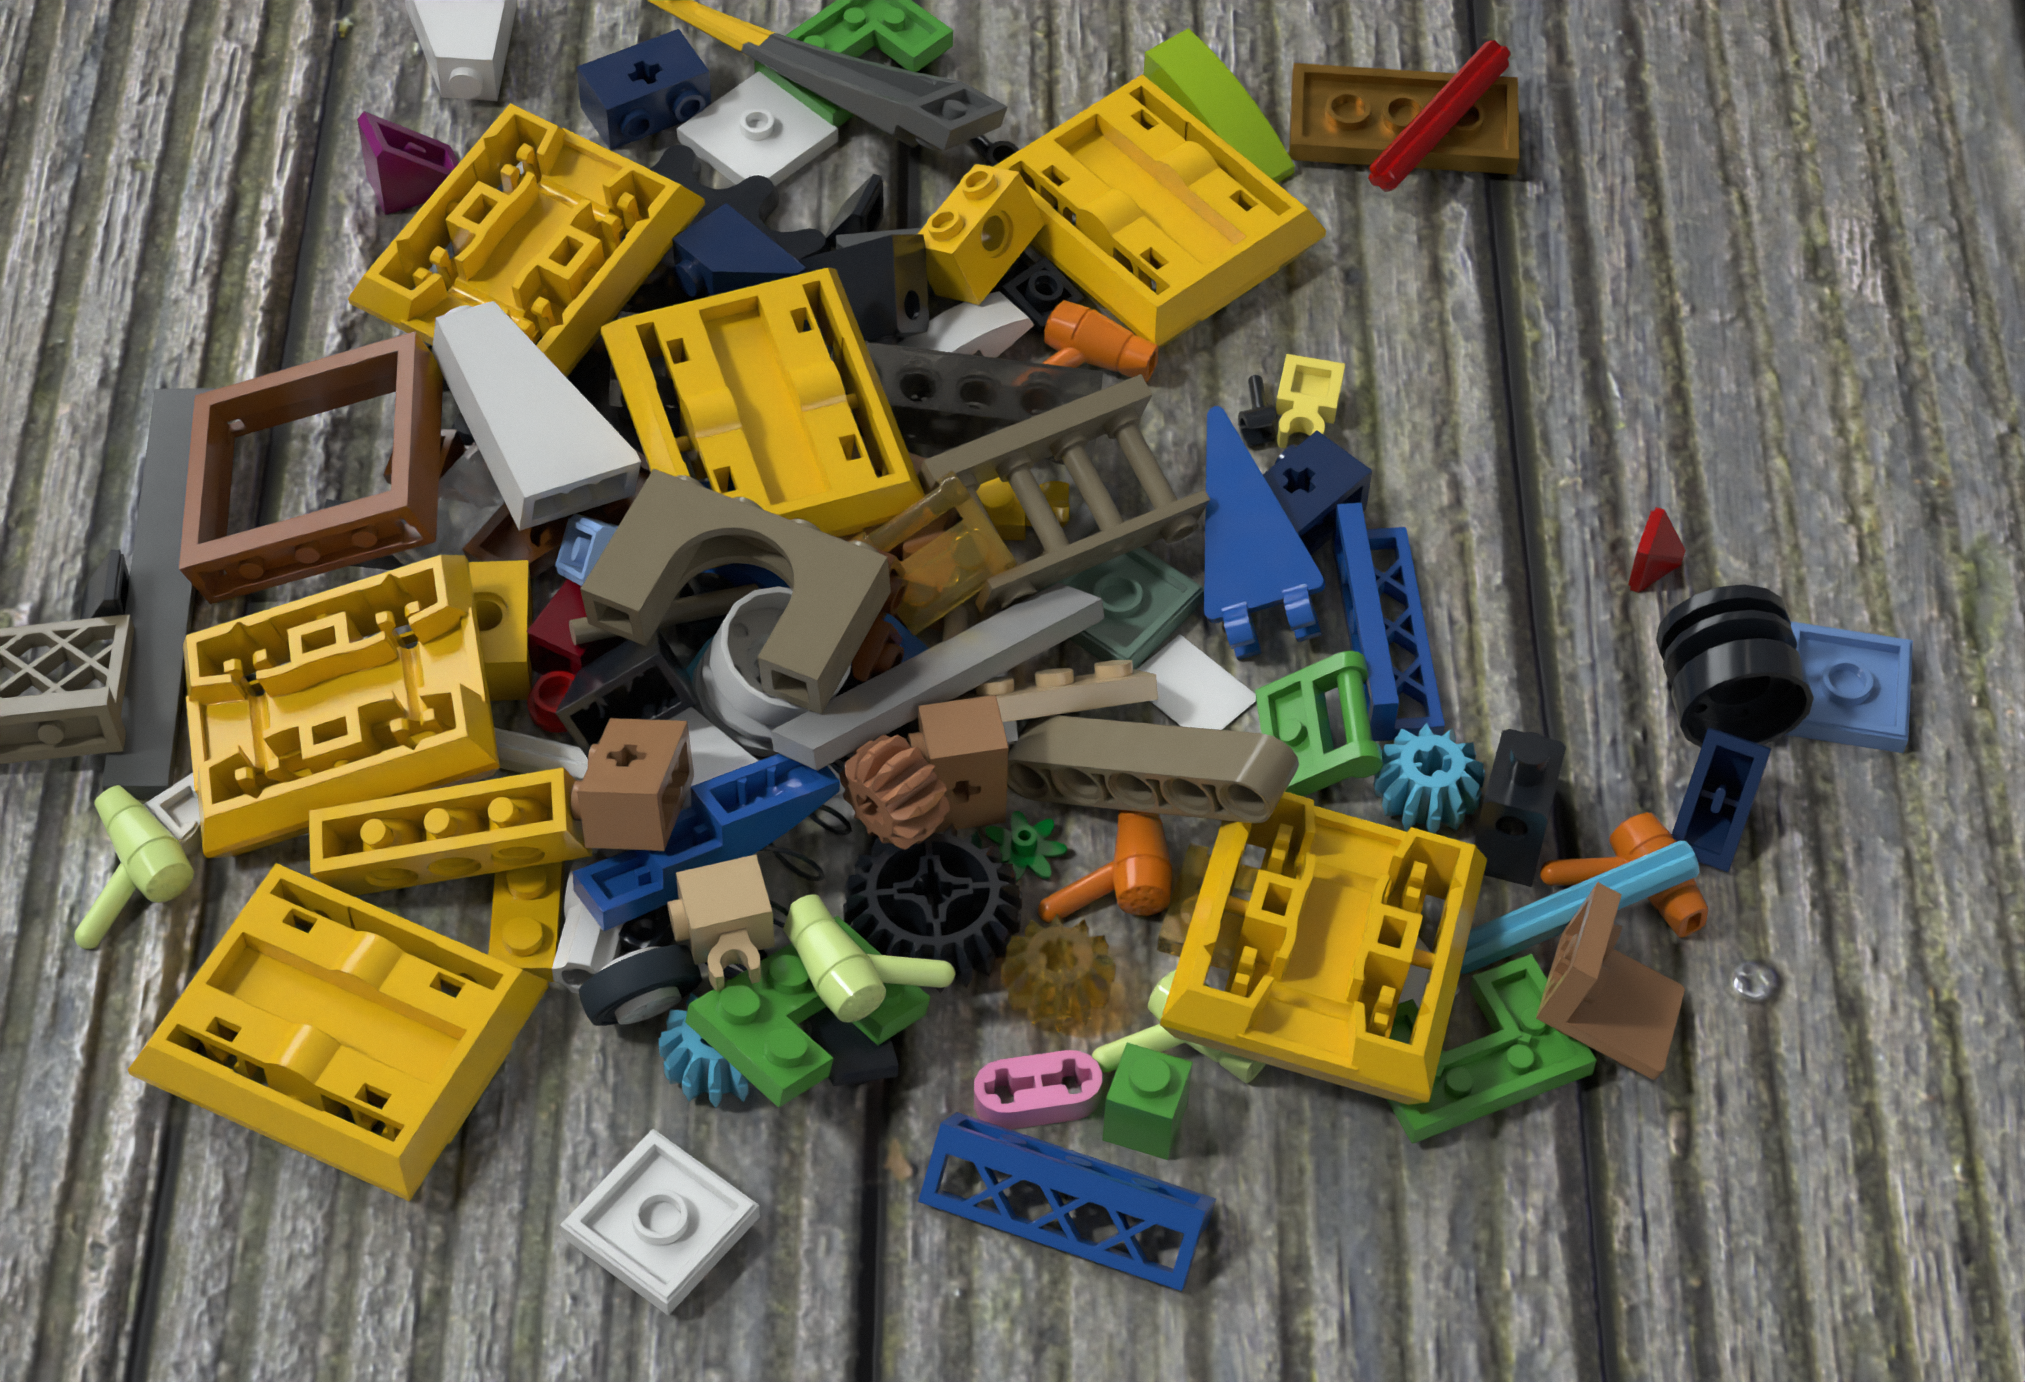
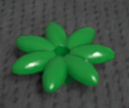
M1014 811L1010 821L1011 831L997 826L986 827V836L999 847V851L1002 854V863L1013 864V869L1016 873V883L1024 875L1027 865L1036 876L1041 879H1049L1052 870L1045 858L1054 859L1062 857L1067 853L1066 845L1057 841L1046 840L1054 829V820L1045 819L1032 827L1028 824L1022 812Z

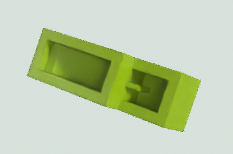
M1189 28L1145 52L1143 75L1276 183L1294 174L1295 165L1258 105L1226 65Z

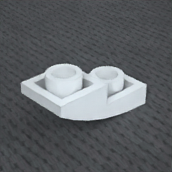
M998 291L988 294L980 305L963 302L929 320L927 332L906 337L898 343L902 358L935 388L975 352L990 364L1001 353L1011 347L1034 324L1028 316Z

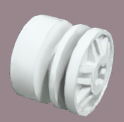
M780 586L754 590L736 601L693 672L692 686L696 697V711L749 754L761 757L779 754L773 749L771 730L810 711L765 693L762 689L757 657L787 607L793 592L789 588ZM851 664L848 667L845 675L843 676L841 682L839 683L831 699L836 697L845 680L847 679L850 673Z

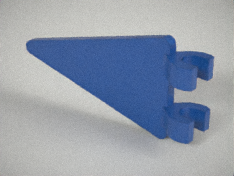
M1214 406L1207 413L1206 493L1210 501L1206 506L1204 614L1211 623L1215 624L1224 621L1231 649H1234L1237 660H1241L1262 653L1250 613L1280 604L1285 606L1291 630L1295 632L1297 642L1322 636L1311 595L1322 592L1326 584L1321 572L1222 407Z

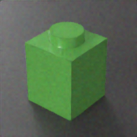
M1127 1042L1106 1097L1102 1140L1168 1160L1188 1105L1193 1062Z

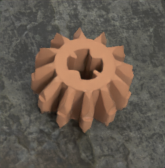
M883 734L874 741L869 740L854 751V756L845 762V768L839 773L840 783L845 788L843 797L854 809V818L863 822L867 828L868 835H878L883 844L889 842L904 850L915 843L920 844L935 832V828L944 821V816L950 811L949 801L944 795L947 791L946 784L937 778L934 772L935 765L929 764L923 758L920 748L917 746L911 748L907 740L898 734L893 737Z

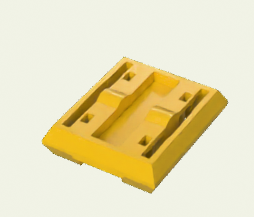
M1143 74L993 166L1020 172L1045 222V225L1028 246L1042 258L1046 257L1067 280L1116 322L1133 332L1135 336L1138 335L1158 345V350L1304 254L1326 235V229L1307 207ZM1073 213L1076 214V226L1072 225ZM1149 277L1156 282V293L1151 290L1152 283Z
M510 103L363 275L348 297L349 304L406 333L416 331L424 342L432 346L436 317L445 315L450 310L459 306L469 305L474 307L495 301L534 344L542 336V339L536 346L567 378L602 335L601 327L614 320L672 248V238L689 227L705 206V199L677 182ZM521 161L524 172L519 177L520 170L516 166ZM501 184L503 185V192L497 190ZM625 233H627L625 236L626 238L621 243L620 239L624 236ZM450 242L454 251V256L451 259L447 250H445ZM432 264L436 265L438 274H433L429 271Z
M824 268L620 318L601 327L603 340L651 472L653 469L675 477L678 475L690 477L686 463L683 462L680 454L687 451L696 479L708 478L712 491L731 498H748L765 511L789 520L796 518L806 520L817 526L822 532L837 538L861 532L865 528L929 511L926 496L836 269ZM808 319L812 330L803 332L804 320ZM820 329L822 331L826 344L833 347L832 360L826 348ZM664 355L668 377L673 380L675 396L678 404L680 403L679 432L681 437L674 438L657 391V383L648 361L650 358ZM851 409H853L855 412L860 428L869 447L868 452L870 454L875 469L880 470L882 472V477H876L875 471L873 469L870 458L864 446L863 440L857 428ZM855 441L861 458L852 460ZM729 472L736 489L728 492ZM723 564V565L715 566V567H712V568H709V569L721 567V566L728 565V564Z
M438 555L194 632L185 637L183 651L188 692L186 706L194 788L198 795L202 847L206 858L237 856L308 834L310 810L468 784L494 776L500 768L470 568L465 555ZM408 624L412 631L398 634L395 628ZM378 633V634H376V635H374V636H372V637H369V638H366V639L363 638V637H366V636H369V635ZM418 641L414 648L406 649L407 644ZM256 672V680L248 682L244 677ZM257 691H266L262 696L256 697Z
M1284 792L1270 818L1263 823L1222 820L1164 1007L1160 1026L1172 1036L1181 1040L1410 1105L1429 1102L1487 858L1476 845L1413 827H1410L1408 832L1314 806L1313 799ZM1247 844L1266 849L1250 901L1232 896ZM1425 895L1444 899L1432 952L1415 948L1423 918L1421 911ZM1228 912L1245 918L1226 987L1222 991L1205 986L1224 914ZM1410 965H1414L1429 971L1409 1044L1389 1038Z
M275 863L128 1068V1072L133 1077L410 1202L447 1143H451L512 1049L513 1041L548 989L549 982ZM295 922L303 926H306L311 930L309 931V933L301 931L296 928ZM441 984L443 987L459 993L455 998L441 992ZM200 1043H203L208 1058L194 1052ZM230 1054L235 1055L238 1060L234 1065V1069L238 1073L223 1065ZM257 1066L264 1068L268 1087L251 1080V1077L257 1070ZM368 1100L381 1107L382 1110L368 1104ZM343 1104L352 1111L355 1124L336 1116ZM377 1120L384 1122L386 1125L381 1133L382 1136L371 1132Z

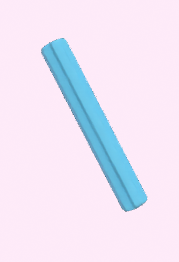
M1680 840L1470 929L1460 973H1470L1560 935L1597 882L1622 894L1617 909L1619 910L1695 878L1700 872L1699 863L1693 849L1687 841Z

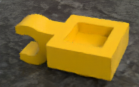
M998 477L980 484L976 493L1002 540H1026V526L1032 525L1009 482H1002ZM1062 481L1042 483L1039 487L1060 526L1063 528L1070 517L1069 483ZM963 522L964 537H967V540H973Z

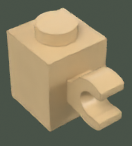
M757 855L676 872L679 899L667 902L676 942L689 940L695 965L708 962L709 980L717 992L725 989L723 969L734 963L742 964L748 969L752 984L760 982L761 963L758 950L775 947L772 908Z

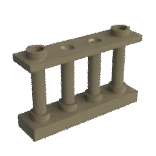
M1141 374L923 461L918 473V479L928 504H933L942 499H945L947 504L954 503L992 574V577L986 579L975 602L980 613L1000 605L1003 610H1006L1037 594L1036 590L1159 539L1163 538L1168 544L1177 542L1198 528L1197 521L1209 503L1210 498L1205 489L1179 500L1175 496L1138 428V425L1141 423L1140 418L1152 397V393ZM1107 434L1109 439H1117L1155 510L1124 522L1085 450L1088 441ZM1050 456H1054L1055 460H1063L1101 532L1070 544L1030 470L1035 462ZM998 477L1002 482H1009L1047 554L1015 566L976 493L980 484Z

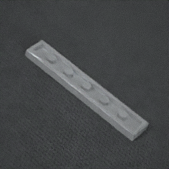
M1058 582L831 699L823 714L810 710L771 730L773 749L783 756L818 771L854 752L869 740L874 741L881 735H886L918 718V706L949 702L1097 624L1100 620L1104 619L1102 598Z

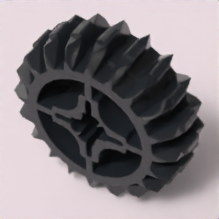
M953 823L948 826L944 834L933 833L920 844L915 843L906 850L889 842L883 844L879 838H876L871 848L872 856L859 855L858 861L855 863V875H849L846 881V903L843 904L844 922L882 955L949 962L955 970L954 978L965 988L972 981L973 970L990 976L992 969L995 968V958L1007 959L1008 953L1012 949V938H1017V933L1020 932L1021 914L1019 911L1022 909L1023 898L1019 886L1016 885V873L1013 869V864L1002 863V854L999 851L998 845L982 849V839L978 831L964 839L958 838V831ZM929 894L933 896L934 908L938 909V919L933 918L932 906L928 905ZM935 987V988H936V989L938 990V992L941 994V992L943 991V989H944L945 987H943V988Z

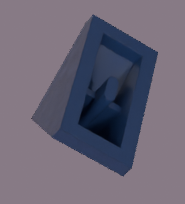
M1710 727L1708 728L1672 831L1673 839L1676 842L1680 840L1688 842L1698 862L1729 872L1755 803L1772 748Z

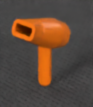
M1063 300L1049 315L1044 332L1045 344L1058 352L1016 380L1011 385L1009 394L1014 402L1019 404L1026 403L1083 363L1115 372L1119 371L1130 378L1141 374L1147 383L1158 363L1159 346L1138 335L1135 336L1133 332L1097 310Z
M1119 810L1114 860L1044 898L1038 906L1040 918L1047 923H1055L1115 890L1118 906L1128 914L1149 916L1167 908L1171 899L1172 864L1160 815L1158 813Z
M1653 813L1637 814L1623 821L1610 835L1609 842L1616 857L1549 860L1542 865L1540 877L1549 886L1576 885L1673 844L1676 840L1673 839L1672 834ZM1694 878L1647 897L1679 938L1693 934L1706 924L1709 908Z

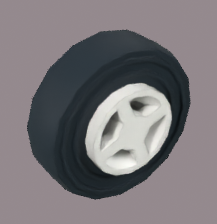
M687 945L653 946L633 951L609 962L598 973L585 981L578 991L584 1011L593 1025L631 1024L649 1019L669 1010L678 1004L684 996L696 989L702 982V977L698 965L694 963L692 952Z

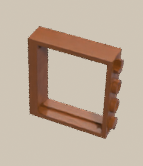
M416 331L195 395L179 570L210 604L436 542L443 374L432 352ZM396 392L390 491L227 536L236 437ZM240 419V421L228 424L230 421ZM404 519L407 524H403L401 520Z

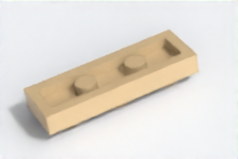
M1111 660L1095 663V674L1074 676L1073 669L1070 668L1047 669L1035 672L1036 682L1014 685L1013 677H994L975 687L976 691L966 692L954 699L956 701L996 695L1002 722L1158 700L1156 674L1133 669L1131 660Z

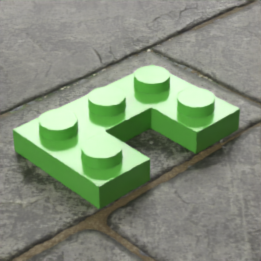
M836 0L785 35L811 45L856 58L875 46L912 72L919 71L953 47V30L912 0ZM754 60L755 73L759 71L832 126L839 127L855 116Z
M834 917L835 922L866 954L882 955L840 917ZM792 943L760 961V982L751 983L748 969L726 981L724 983L725 989L717 992L713 989L689 1003L685 1021L778 1108L829 1077L833 1057L797 1026V1024L827 1005L817 994ZM883 983L886 989V996L883 1002L871 1014L852 1023L877 1045L883 1043L926 1015L930 996L920 987Z
M1532 954L1472 976L1469 990L1495 1033L1446 1052L1443 1049L1441 1050L1429 1102L1407 1105L1387 1099L1412 1144L1593 1074L1597 1060L1587 1045L1560 1033L1555 1028L1536 1019L1547 978ZM1413 999L1398 1004L1389 1039L1409 1044L1411 1032L1419 1011Z

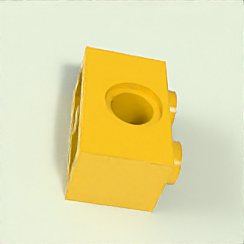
M975 164L963 176L957 187L938 210L929 217L927 223L919 231L918 234H924L927 279L937 296L980 305L1045 225L1020 172Z
M528 560L469 562L490 701L528 699L532 689V665L529 658L528 634L526 631L533 623V594Z

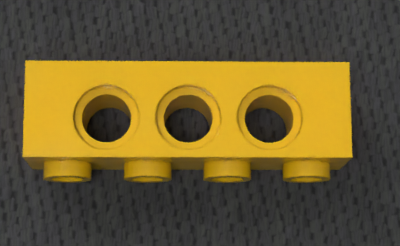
M564 767L309 811L310 874L320 882L351 896L593 855L592 848H585L582 821H575L572 816L571 794L576 780Z

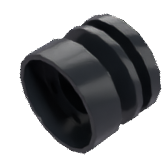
M1746 584L1717 587L1693 595L1675 606L1659 624L1656 636L1657 646L1664 661L1665 674L1672 686L1671 696L1680 728L1686 740L1701 748L1707 730L1710 727L1764 745L1796 729L1810 713L1814 697L1799 652L1796 650L1797 641L1791 628L1789 614L1782 597L1769 589Z

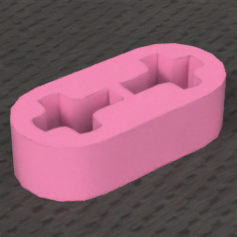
M1064 1050L990 1062L979 1070L974 1080V1109L980 1120L1010 1130L1078 1120L1094 1112L1101 1101L1102 1070L1094 1058L1077 1050ZM1074 1076L1077 1085L1081 1086V1093L1069 1094L1066 1085H1062V1078ZM1007 1086L1009 1093L1014 1095V1102L1001 1104L999 1096L995 1094V1087Z

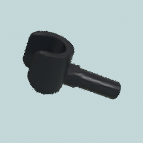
M984 134L970 140L986 160V166L993 167L1019 151V148L1009 141L991 143Z
M1253 375L1248 379L1252 409L1238 413L1239 431L1247 447L1271 442L1276 439V433L1272 425L1276 420V408L1273 405H1268L1266 402L1263 379L1259 375Z

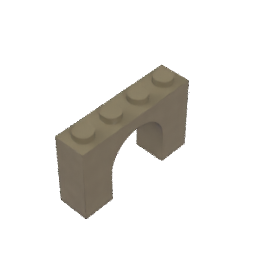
M653 469L580 589L588 624L647 646L680 589L694 576L709 568L730 563H745L763 567L778 575L793 591L787 607L757 657L763 692L823 714L891 593L887 556L880 554L874 547L865 542L856 540L848 542L824 533L817 526L806 520L798 518L789 520L765 511L748 498H731L707 489L692 477L686 475L675 477Z

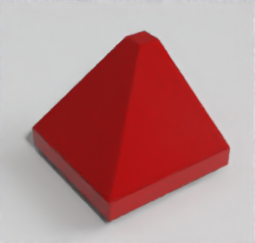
M1655 507V510L1650 512L1636 551L1628 583L1631 586L1630 591L1641 592L1682 564L1686 550L1664 509Z

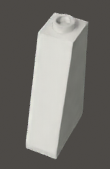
M495 301L474 307L469 305L459 306L450 310L445 315L436 317L432 354L519 531L635 494L641 465L637 452Z

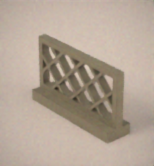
M130 614L0 628V670L6 667L15 673L14 676L0 685V764L124 751L126 730L121 719V711L135 630ZM113 639L111 645L93 658L81 651L94 641ZM44 646L51 648L29 665L18 658L31 648ZM67 660L79 667L56 684L45 677ZM94 679L106 685V687L81 690ZM31 686H34L43 693L17 697Z

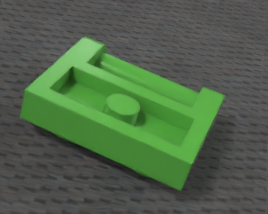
M1343 651L1255 690L1261 733L1280 739L1298 757L1299 767L1285 792L1304 797L1349 777L1366 778L1373 776L1383 768L1381 747L1372 739L1363 685L1368 679L1366 658L1363 654L1356 651ZM1337 687L1347 744L1334 750L1325 692Z

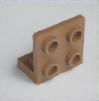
M1597 882L1561 933L1536 1019L1555 1028L1560 1033L1616 1060L1619 1064L1656 1080L1665 1069L1685 989L1680 983L1613 949L1622 930V925L1614 921L1622 894Z

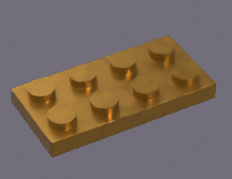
M1293 63L1289 156L1291 160L1371 165L1456 73ZM1499 76L1415 168L1516 175L1519 163L1518 77Z

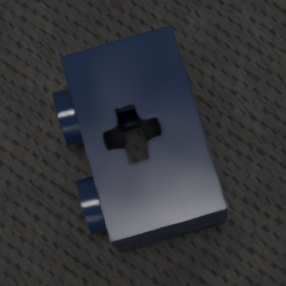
M679 29L577 66L580 107L610 150L686 122L711 105L710 71Z
M1316 430L1298 446L1296 444L1288 446L1279 455L1274 466L1266 471L1263 476L1309 554L1312 555L1332 538L1337 504L1362 503L1363 511L1366 510L1372 470Z

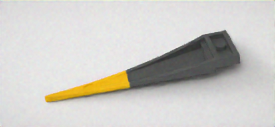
M647 0L912 148L921 144L933 150L945 151L1001 127L1008 106L962 81L912 72L824 49L769 31L693 0Z

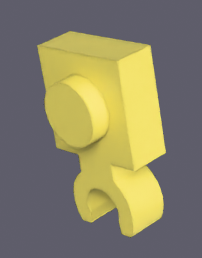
M1286 354L1276 401V414L1282 415L1277 435V443L1280 448L1287 447L1289 436L1293 433L1302 432L1310 436L1318 430L1324 435V422L1334 424L1343 383L1345 363Z

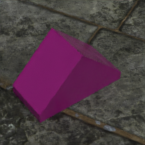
M366 111L357 119L366 177L385 215L426 203L459 164L451 146Z

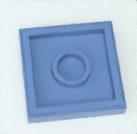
M1791 621V628L1797 641L1796 650L1799 652L1804 664L1814 700L1808 716L1796 729L1785 735L1904 753L1909 732L1913 640Z

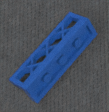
M1362 503L1337 504L1331 543L1351 651L1359 652L1366 658L1368 679L1363 685L1373 741L1395 740L1401 729L1418 737L1419 731L1426 722L1434 735L1443 736L1445 724L1406 527L1366 529ZM1394 549L1396 562L1383 573L1373 566L1371 550ZM1398 577L1400 578V583L1395 581ZM1383 592L1405 606L1406 610L1394 623L1382 614L1379 596ZM1408 626L1410 633L1405 630ZM1392 642H1395L1415 656V661L1403 673L1392 666L1389 645ZM1417 676L1419 677L1420 684L1414 680ZM1404 692L1422 704L1425 708L1426 717L1396 719L1399 707L1398 696Z
M955 1112L940 1123L918 1202L1182 1291L1186 1286L1201 1233L1210 1223L1216 1198ZM949 1155L973 1162L987 1189L969 1198L940 1190ZM992 1169L1011 1176L998 1182ZM1021 1180L1038 1184L1045 1194L1052 1211L1033 1221L1017 1216L1003 1190ZM1057 1191L1077 1198L1064 1204ZM991 1196L998 1209L979 1202ZM1088 1202L1106 1207L1118 1233L1099 1243L1082 1238L1068 1212ZM1124 1214L1142 1219V1221L1130 1226ZM1057 1218L1064 1231L1045 1224ZM1155 1224L1183 1233L1174 1268L1148 1260L1135 1234ZM1124 1241L1130 1254L1114 1249L1112 1246Z

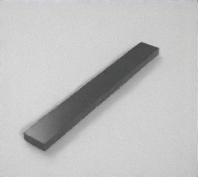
M216 388L154 390L125 615L130 614L135 627L121 711L126 738L124 751L106 753L102 782L103 792L110 787L120 785L135 799H152L173 786L186 679L183 643L186 635L191 634L196 588L179 570L195 395L212 391Z

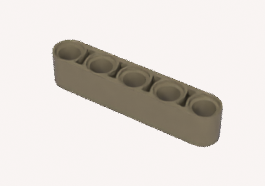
M1050 715L1030 718L1019 734L1018 741H1015L1008 751L1007 787L1014 793L1034 801L1244 823H1263L1270 818L1297 772L1299 762L1294 751L1286 743L1274 736L1262 733Z

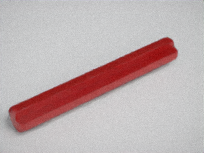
M1495 40L1487 41L1373 161L1370 165L1371 173L1368 177L1373 186H1379L1384 192H1390L1406 178L1509 67L1508 58L1511 56V52L1508 47L1500 46Z

